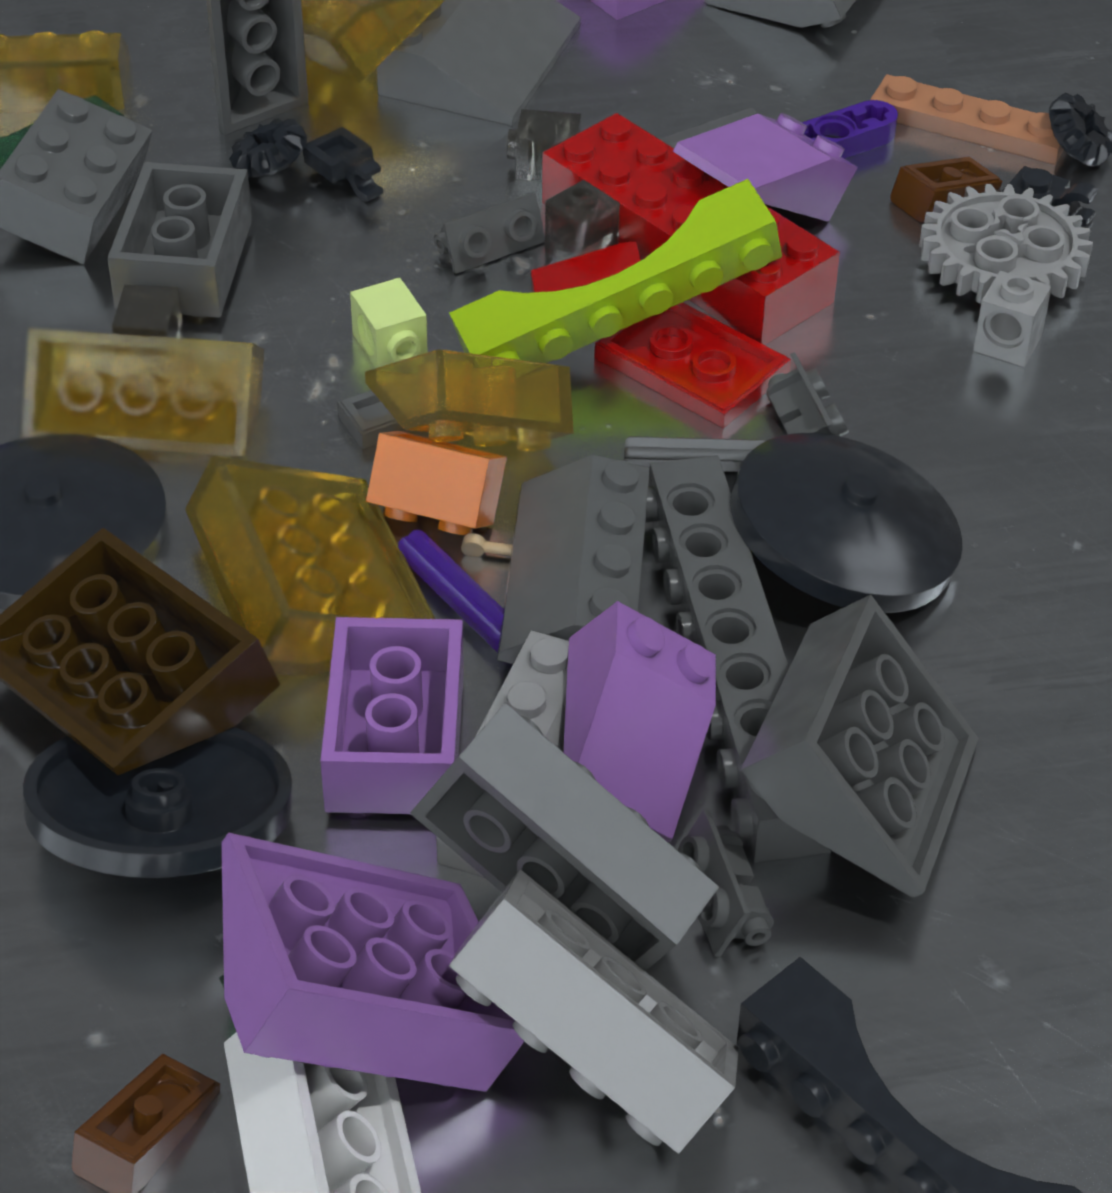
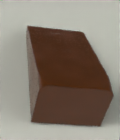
M971 157L911 164L900 167L890 199L918 222H924L926 212H933L934 202L941 201L947 203L948 193L952 192L964 198L965 189L968 186L975 189L978 193H984L986 184H991L997 190L1001 187L1003 181Z
M162 1053L74 1132L73 1172L108 1193L140 1192L220 1092L221 1083Z

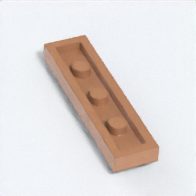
M886 74L870 99L884 101L894 106L898 112L897 123L1046 163L1056 165L1064 150L1053 134L1049 113H1035L1011 107L1002 101H988L962 94L956 89L938 88L916 82L906 76H892Z

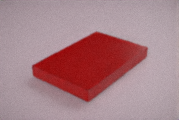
M683 302L667 309L661 314L653 315L626 327L610 337L598 340L595 343L594 350L595 359L723 429L766 394L768 382L774 375L789 373L791 366L790 358Z

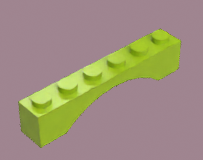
M746 179L699 200L687 220L667 242L645 259L613 276L588 285L552 292L522 293L498 290L449 312L461 347L485 392L502 383L510 382L518 376L553 360L561 359L567 354L595 341L610 337L618 331L646 318L661 314L667 309L699 294L712 291L719 285L750 271L761 269L768 263L781 258L782 252L776 221L750 180Z

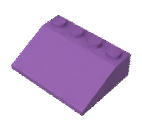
M228 832L221 843L224 998L244 1053L265 1058L272 1057L316 1064L327 1068L334 1067L378 1074L384 1077H396L439 1084L445 1087H458L487 1092L524 1043V1040L515 1032L512 1026L515 1020L493 1002L490 1006H484L468 996L456 982L458 973L449 967L459 947L479 923L461 884Z

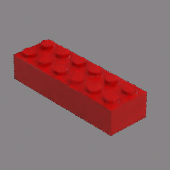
M618 113L543 152L542 203L608 247L625 242H637L640 260L645 259L669 240L687 220L699 200L726 189L728 186L673 152V147ZM769 207L767 208L776 221L782 257L768 263L761 269L750 271L719 285L712 291L688 299L727 326L763 345L770 343L834 303L840 251Z

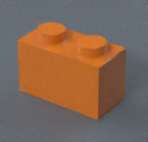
M402 431L382 432L378 436L366 502L385 506L383 515L392 519L418 522L419 515L438 519L439 530L458 535H467L473 532V528L476 529L494 524L507 456Z

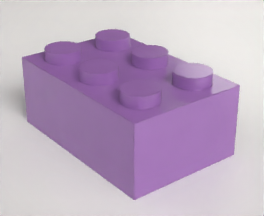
M336 617L320 760L325 812L410 814L414 807L459 756L464 675L463 620Z

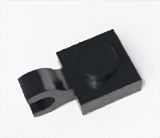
M343 126L307 143L303 149L304 163L332 183L348 179L352 189L361 200L367 202L384 194L383 188L372 179L373 175L381 172V166L373 159L372 146Z
M1023 166L1009 182L1017 194H1022L1028 188H1032L1034 191L1033 198L1041 199L1049 194L1052 195L1051 205L1053 207L1068 204L1070 206L1068 216H1082L1081 227L1087 226L1095 216L1094 210L1085 208L1078 202L1090 204L1098 194V188L1090 183L1079 182L1070 188V180L1052 175L1044 169Z

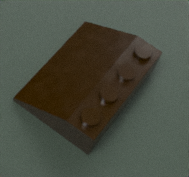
M104 527L0 614V681L116 775L126 773L235 727L281 685L257 637Z

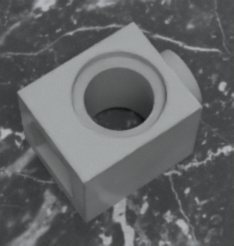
M999 271L981 301L973 352L1025 367L1042 337L1052 286L1031 280L1024 275Z

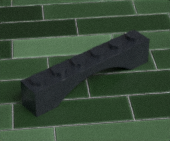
M799 957L741 1003L736 1044L740 1047L746 1060L755 1069L761 1072H769L791 1092L795 1102L805 1113L815 1118L820 1117L844 1138L847 1147L856 1158L865 1164H874L898 1186L901 1193H1082L1072 1185L1036 1181L991 1167L953 1148L921 1125L890 1093L870 1063L857 1030L852 999L803 958Z

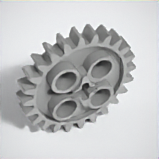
M986 184L984 193H978L975 189L968 186L965 189L964 198L950 192L948 193L947 203L941 201L934 202L933 212H926L919 247L922 248L921 260L928 261L927 272L929 274L941 273L940 285L945 286L957 283V295L961 296L969 291L977 293L976 302L981 303L999 271L1024 275L1031 280L1051 285L1050 294L1063 298L1066 287L1076 289L1080 277L1085 278L1093 242L1089 241L1090 229L1081 227L1082 216H1068L1070 208L1068 204L1053 207L1051 205L1052 195L1049 194L1041 199L1033 198L1034 191L1032 188H1028L1022 194H1017L1011 184H1007L1004 192H997L991 184Z

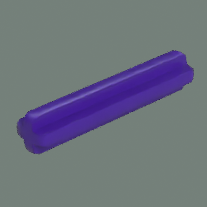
M413 530L408 536L402 537L398 543V548L401 550L400 558L498 653L504 608L424 531Z

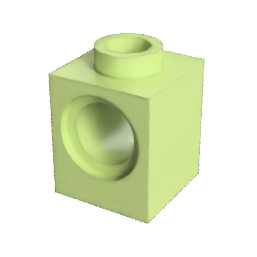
M401 278L350 292L352 333L377 372L428 357L426 313Z

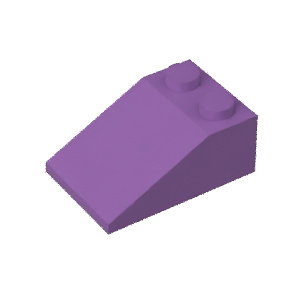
M757 113L677 142L673 150L674 153L728 187L749 179L764 204L827 222L830 221L858 168L841 157L845 150L843 147L820 135H817L815 141L804 135L807 129L805 124L784 113H780L777 120Z
M617 601L569 637L563 753L572 761L584 765L600 785L626 807L640 813L647 821L649 827L665 841L669 842L673 839L716 706V654Z

